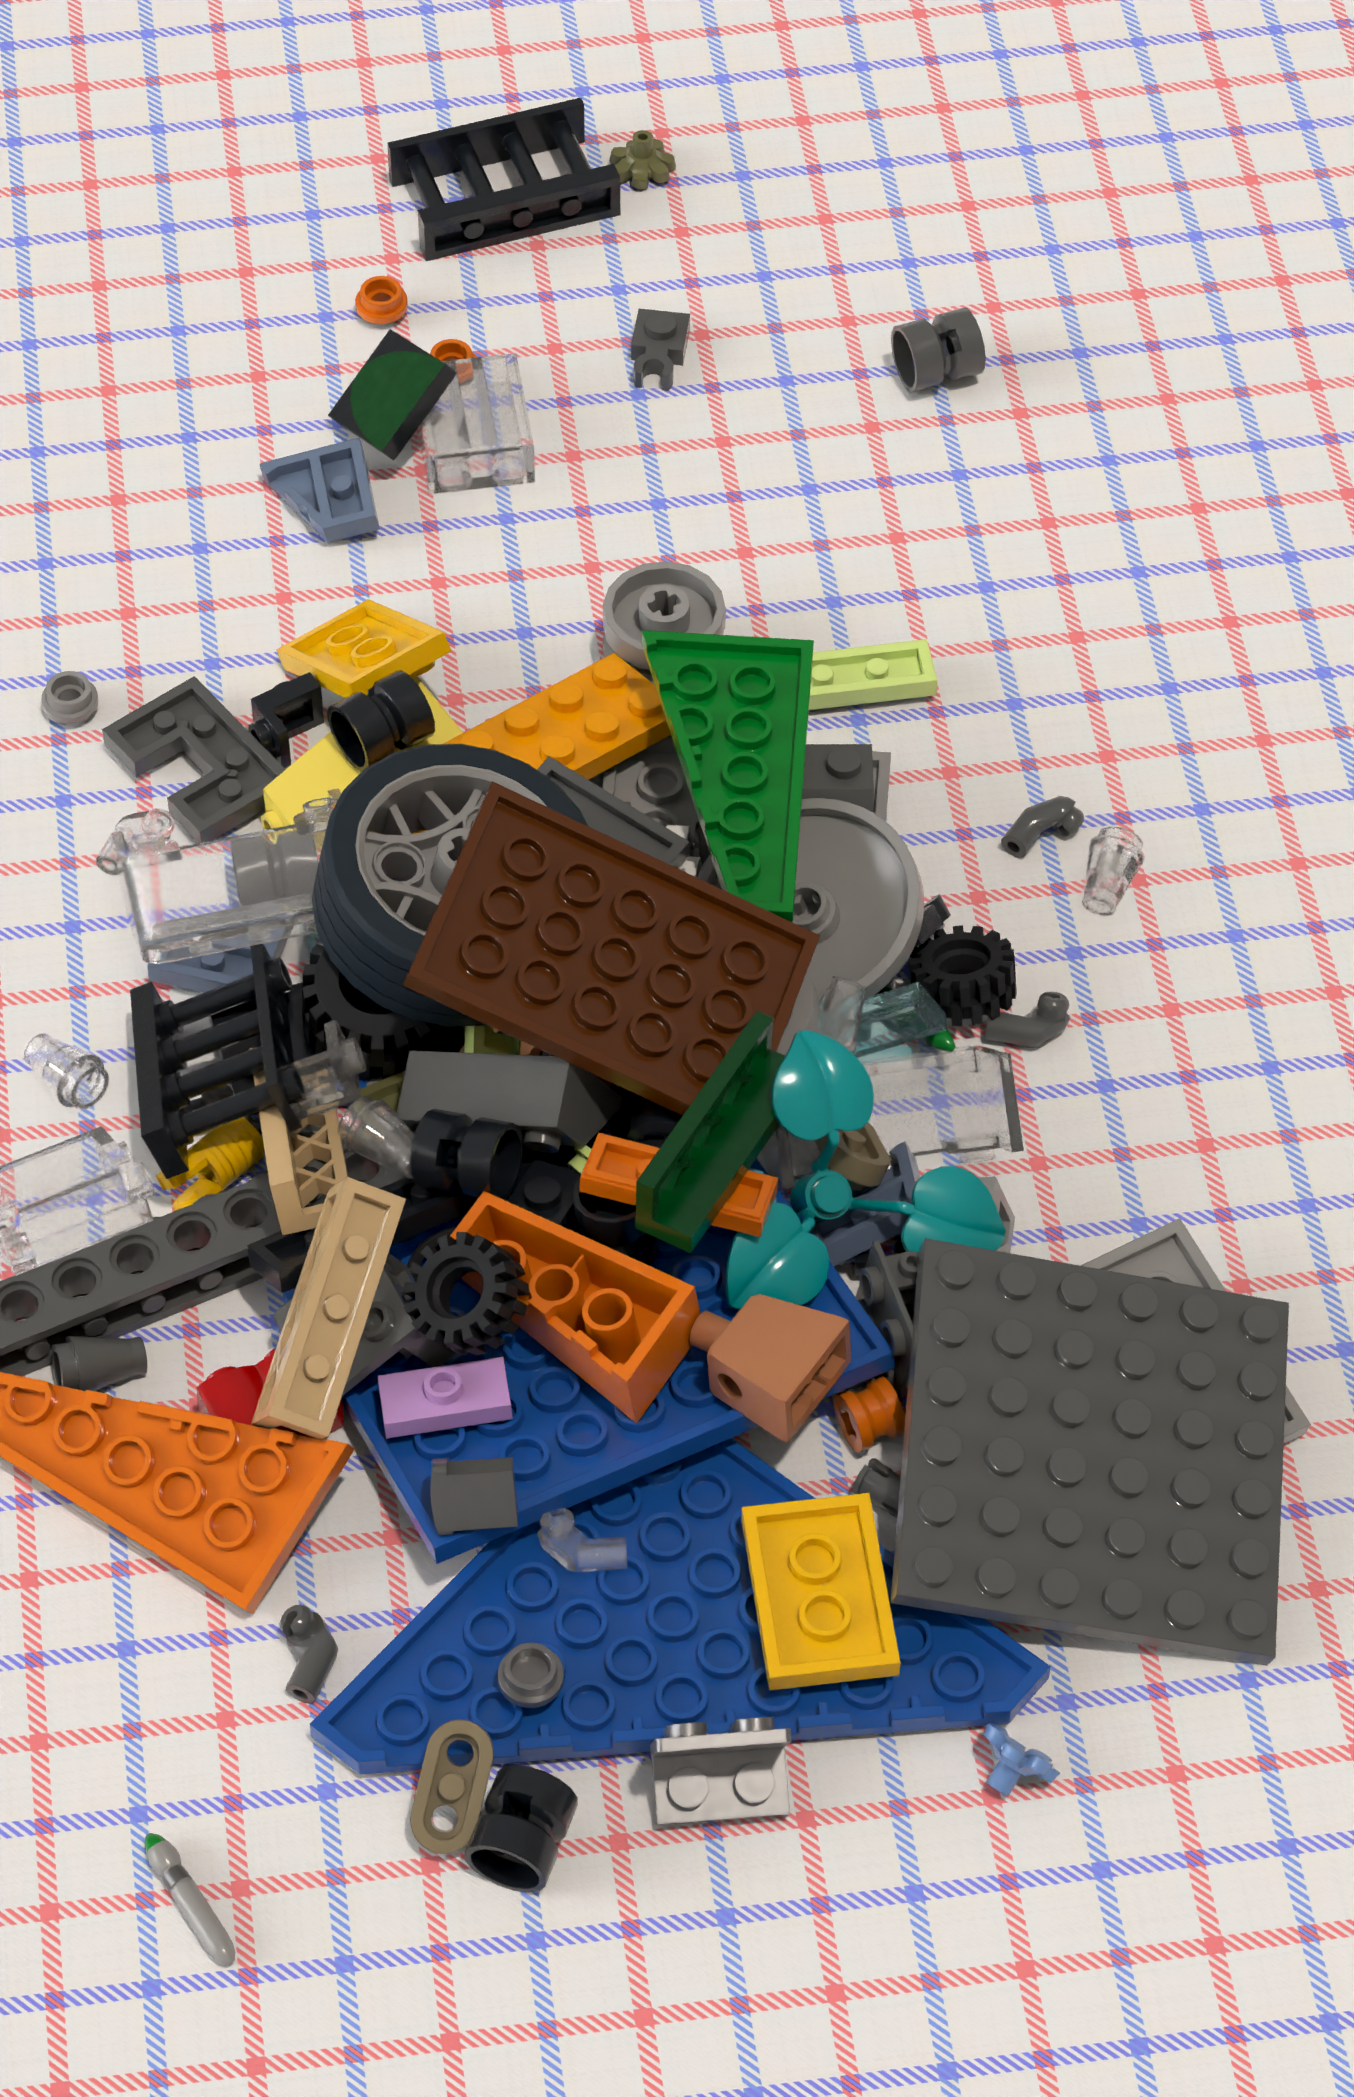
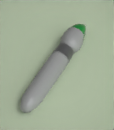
M147 1834L145 1837V1850L151 1868L157 1875L162 1877L172 1898L208 1953L219 1963L232 1965L235 1961L233 1942L200 1889L192 1880V1877L181 1865V1858L177 1849L159 1834Z

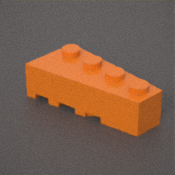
M483 1191L450 1236L456 1239L457 1232H468L474 1237L477 1234L505 1249L515 1257L513 1260L521 1264L526 1273L519 1277V1279L528 1283L529 1295L517 1297V1300L528 1305L525 1316L514 1313L511 1320L637 1424L692 1346L690 1344V1333L694 1322L701 1314L695 1286ZM469 1272L461 1277L463 1281L482 1295L484 1281L479 1272Z

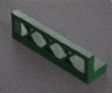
M759 1011L755 1012L636 1181V1229L692 1253L779 1126L772 1108L771 1091L775 1073L785 1055L772 1050L773 1017Z

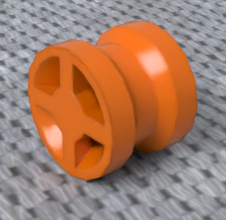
M879 1376L867 1382L866 1388L857 1393L845 1390L834 1396L833 1404L838 1423L854 1451L860 1453L870 1449L875 1439L884 1435L893 1439L904 1434L905 1413L896 1391L885 1377Z

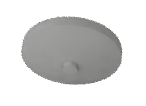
M826 798L802 799L793 923L820 935L808 967V972L817 991L819 1019L840 1014L865 1002L883 989L901 970L915 947L921 930L924 914V890L917 865L907 845L897 831L875 813L850 802ZM709 855L697 878L721 889L711 855Z

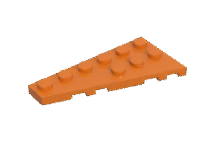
M0 1372V1457L251 1614L257 1609L355 1450L348 1443L305 1437L285 1430L247 1425L227 1418L144 1401L136 1402L116 1398L105 1393L90 1390L82 1391L53 1385L47 1381Z

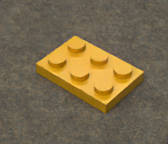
M369 599L276 649L285 670L298 676L311 672L321 687L344 698L355 692H362L368 696V689L372 688L376 681L398 670L404 671L410 677L422 675L435 666L437 659L452 652L444 631Z
M870 1493L742 1507L741 1522L769 1691L899 1676L901 1662Z

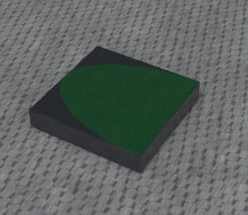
M389 329L328 416L394 461L457 373L444 362Z

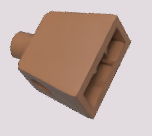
M761 1294L751 1296L732 1321L707 1310L703 1311L694 1322L690 1333V1344L708 1352L709 1388L714 1396L786 1443L790 1442L851 1363L849 1320Z

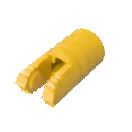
M242 1117L214 1128L187 1150L189 1171L166 1179L161 1171L156 1175V1178L163 1190L175 1189L195 1175L199 1178L183 1191L182 1195H178V1198L174 1200L172 1206L177 1211L192 1205L197 1199L205 1195L221 1193L253 1167V1165L264 1158L263 1138L257 1129L247 1119Z

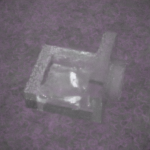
M337 1020L324 1023L327 1051L294 1062V1067L297 1069L306 1091V1100L299 1102L301 1119L312 1115L324 1114L335 1107L361 1099L358 1074L366 1071L364 1056L355 1037L345 1039Z

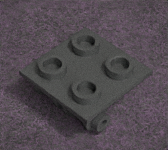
M878 1240L873 1241L865 1268L860 1270V1284L856 1299L891 1346V1358L894 1357L895 1368L872 1377V1379L879 1376L885 1377L893 1386L902 1403L907 1380L909 1379L911 1342L913 1340L912 1317L915 1305L919 1253L907 1251L885 1256Z

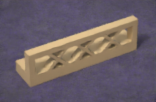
M328 1067L299 1074L306 1094L318 1092L305 1104L299 1103L302 1128L291 1132L276 1105L259 1111L269 1184L282 1235L316 1228L324 1203L309 1207L305 1206L319 1193L327 1195L331 1187L348 1177L334 1091ZM265 1071L253 1074L255 1086L266 1082ZM308 1124L321 1128L311 1138L298 1135ZM314 1158L327 1162L316 1173L302 1169Z
M346 1177L328 1190L251 1425L267 1429L276 1428L281 1425L320 1440L329 1437L406 1201L405 1198L350 1177Z

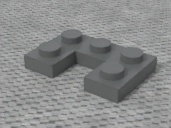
M195 676L102 729L104 744L136 778L181 751H184L206 774L167 797L169 813L201 846L206 845L265 810L263 788L286 770Z

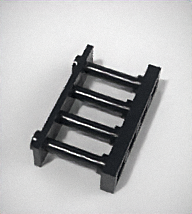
M582 98L387 142L389 181L392 187L414 183L425 207L418 210L419 244L425 261L621 215L620 175L615 165L610 164L591 169L579 143L585 142L584 103ZM559 148L571 174L543 180L531 155ZM511 160L522 185L494 192L482 166ZM462 171L474 197L445 203L434 177Z
M261 939L250 943L253 974L176 1004L172 1000L163 1002L152 981L130 990L141 1137L166 1179L189 1171L187 1145L194 1142L193 1136L268 1107L277 1106L291 1132L302 1128L299 1102L306 1100V1091L294 1065L286 993L293 990V985L283 960L280 957L272 960ZM256 998V1010L177 1040V1035L184 1032L183 1026ZM258 1034L261 1036V1046L183 1076L180 1075V1071L187 1068L186 1062ZM265 1071V1083L184 1113L183 1108L190 1105L191 1098Z

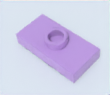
M503 1357L378 1376L386 1439L513 1419Z

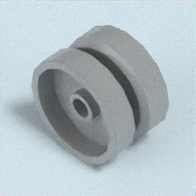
M668 561L647 563L622 573L608 588L603 603V627L605 632L603 637V658L615 653L654 684L642 647V630L723 635L726 623V607L722 591L710 576L685 564Z

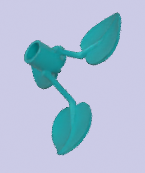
M802 1030L796 1032L788 1052L775 1073L771 1091L773 1112L780 1126L792 1136L805 1141H813L827 1134V1142L818 1160L812 1162L813 1173L801 1177L793 1185L790 1194L792 1208L783 1203H773L761 1237L741 1232L736 1233L726 1267L725 1283L728 1306L733 1309H741L751 1296L759 1294L797 1305H803L813 1299L821 1291L827 1280L829 1254L821 1239L809 1232L813 1229L815 1223L839 1218L847 1210L910 1215L901 1233V1242L906 1251H916L919 1253V1248L925 1238L996 1251L1005 1240L1006 1230L988 1188L977 1176L963 1168L941 1166L923 1174L913 1187V1204L902 1201L857 1199L852 1197L851 1187L846 1178L838 1172L828 1170V1164L839 1145V1131L861 1129L870 1120L874 1106L872 1082L863 1064L838 1041L813 1031Z

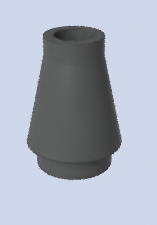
M67 1336L65 1343L52 1345V1369L55 1383L58 1386L82 1391H96L131 1376L147 1373V1355L141 1337L125 1339Z

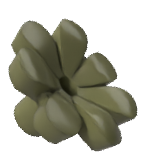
M646 130L635 132L633 140L628 141L626 147H614L609 159L610 163L615 165L620 175V183L628 180L631 176V185L638 189H647L648 178L650 177L657 183L668 181L670 178L669 171L676 169L674 156L665 153L663 142L653 139L652 133Z

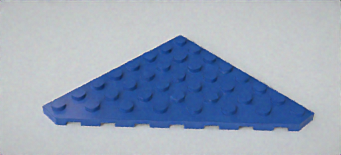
M730 1438L490 1541L309 1725L311 1737L359 1775L421 1770L430 1737L442 1724L454 1719L474 1721L488 1732L494 1746L492 1764L651 1752V1743L655 1739L664 1738V1729L667 1728V1725L707 1722L708 1735L731 1733L730 1724L734 1723V1720L759 1717H774L775 1729L790 1728L791 1741L983 1726L988 1723H1010L1049 1679L1051 1666L983 1618L892 1604L891 1590L894 1554L879 1544L901 1662L899 1676L769 1691L741 1522L742 1507L816 1498ZM523 1643H539L546 1646L558 1656L563 1665L564 1683L560 1693L553 1701L541 1707L525 1708L515 1705L505 1698L499 1688L498 1669L502 1659L513 1648ZM456 1740L450 1744L448 1755L455 1764L465 1765L473 1758V1748L467 1741Z

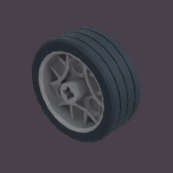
M432 744L393 753L365 768L342 791L328 819L312 897L316 931L330 960L352 986L380 1006L415 1021L448 1027L486 1025L403 986V983L492 781L588 826L580 809L558 784L531 765L496 750L465 744ZM421 830H427V831H424V832H421V833L411 834V833H413V832H417V831H421ZM390 878L399 879V880H401V881H400V882H399V881H395V880H392V879H390Z

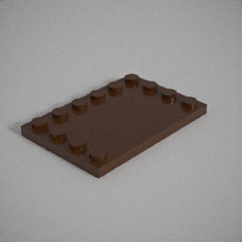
M492 781L410 966L403 986L683 1116L756 1011L773 1017L772 1050L777 1051L820 935Z

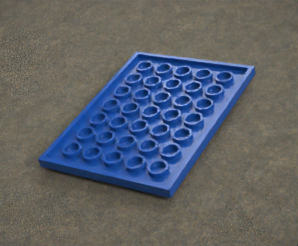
M756 1158L750 1168L763 1171L764 1174L769 1175ZM777 1189V1202L791 1207L781 1191ZM464 1217L448 1221L419 1233L409 1241L396 1243L390 1247L389 1253L407 1265L410 1256L420 1243L439 1231L457 1227ZM574 1221L571 1225V1230L576 1232L578 1227L576 1221ZM710 1225L692 1253L658 1239L659 1250L657 1259L651 1267L695 1286L700 1313L707 1310L732 1321L740 1311V1309H733L728 1306L725 1283L728 1256L737 1231ZM438 1245L435 1249L439 1251L441 1248ZM426 1258L422 1261L421 1266H424L426 1263ZM829 1260L828 1276L823 1288L813 1299L801 1305L840 1316L850 1321L851 1363L824 1398L895 1368L894 1357L891 1358V1346ZM460 1278L450 1295V1311L454 1316L466 1315L477 1305L481 1295ZM295 1289L283 1293L284 1304L293 1298ZM520 1327L514 1335L502 1330L499 1335L505 1344L497 1349L485 1344L486 1354L474 1355L467 1351L466 1355L455 1353L454 1356L441 1365L445 1366L503 1357L513 1419L386 1439L378 1376L432 1368V1366L417 1356L413 1355L408 1359L399 1351L341 1397L346 1411L436 1564L759 1426L714 1396L709 1388L708 1352L691 1346L636 1424ZM513 1457L518 1504V1527L454 1531V1535L439 1536L434 1524L431 1508L430 1482L432 1459L450 1458L451 1461Z

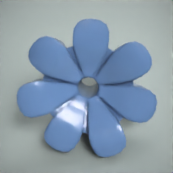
M987 1724L983 1736L990 1741L995 1757L999 1759V1762L986 1781L994 1789L1009 1796L1021 1775L1038 1776L1052 1783L1060 1774L1058 1770L1052 1767L1053 1765L1050 1763L1052 1759L1045 1753L1036 1749L1024 1751L1026 1748L1009 1737L1005 1728L998 1724Z

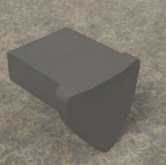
M513 1457L451 1461L450 1458L432 1459L430 1497L434 1524L439 1536L454 1535V1531L518 1527V1504Z

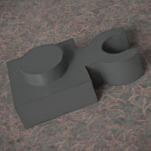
M638 309L631 344V360L635 361L634 386L636 388H642L643 379L647 375L657 374L662 377V390L669 391L673 386L674 365L683 366L690 332V314Z

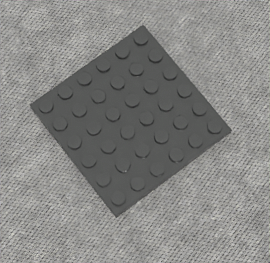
M925 1238L919 1248L913 1340L911 1342L891 1603L1268 1666L1276 1657L1289 1303Z

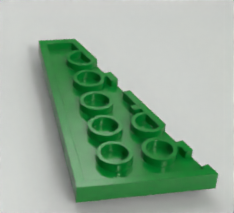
M642 630V647L721 889L793 923L814 640Z

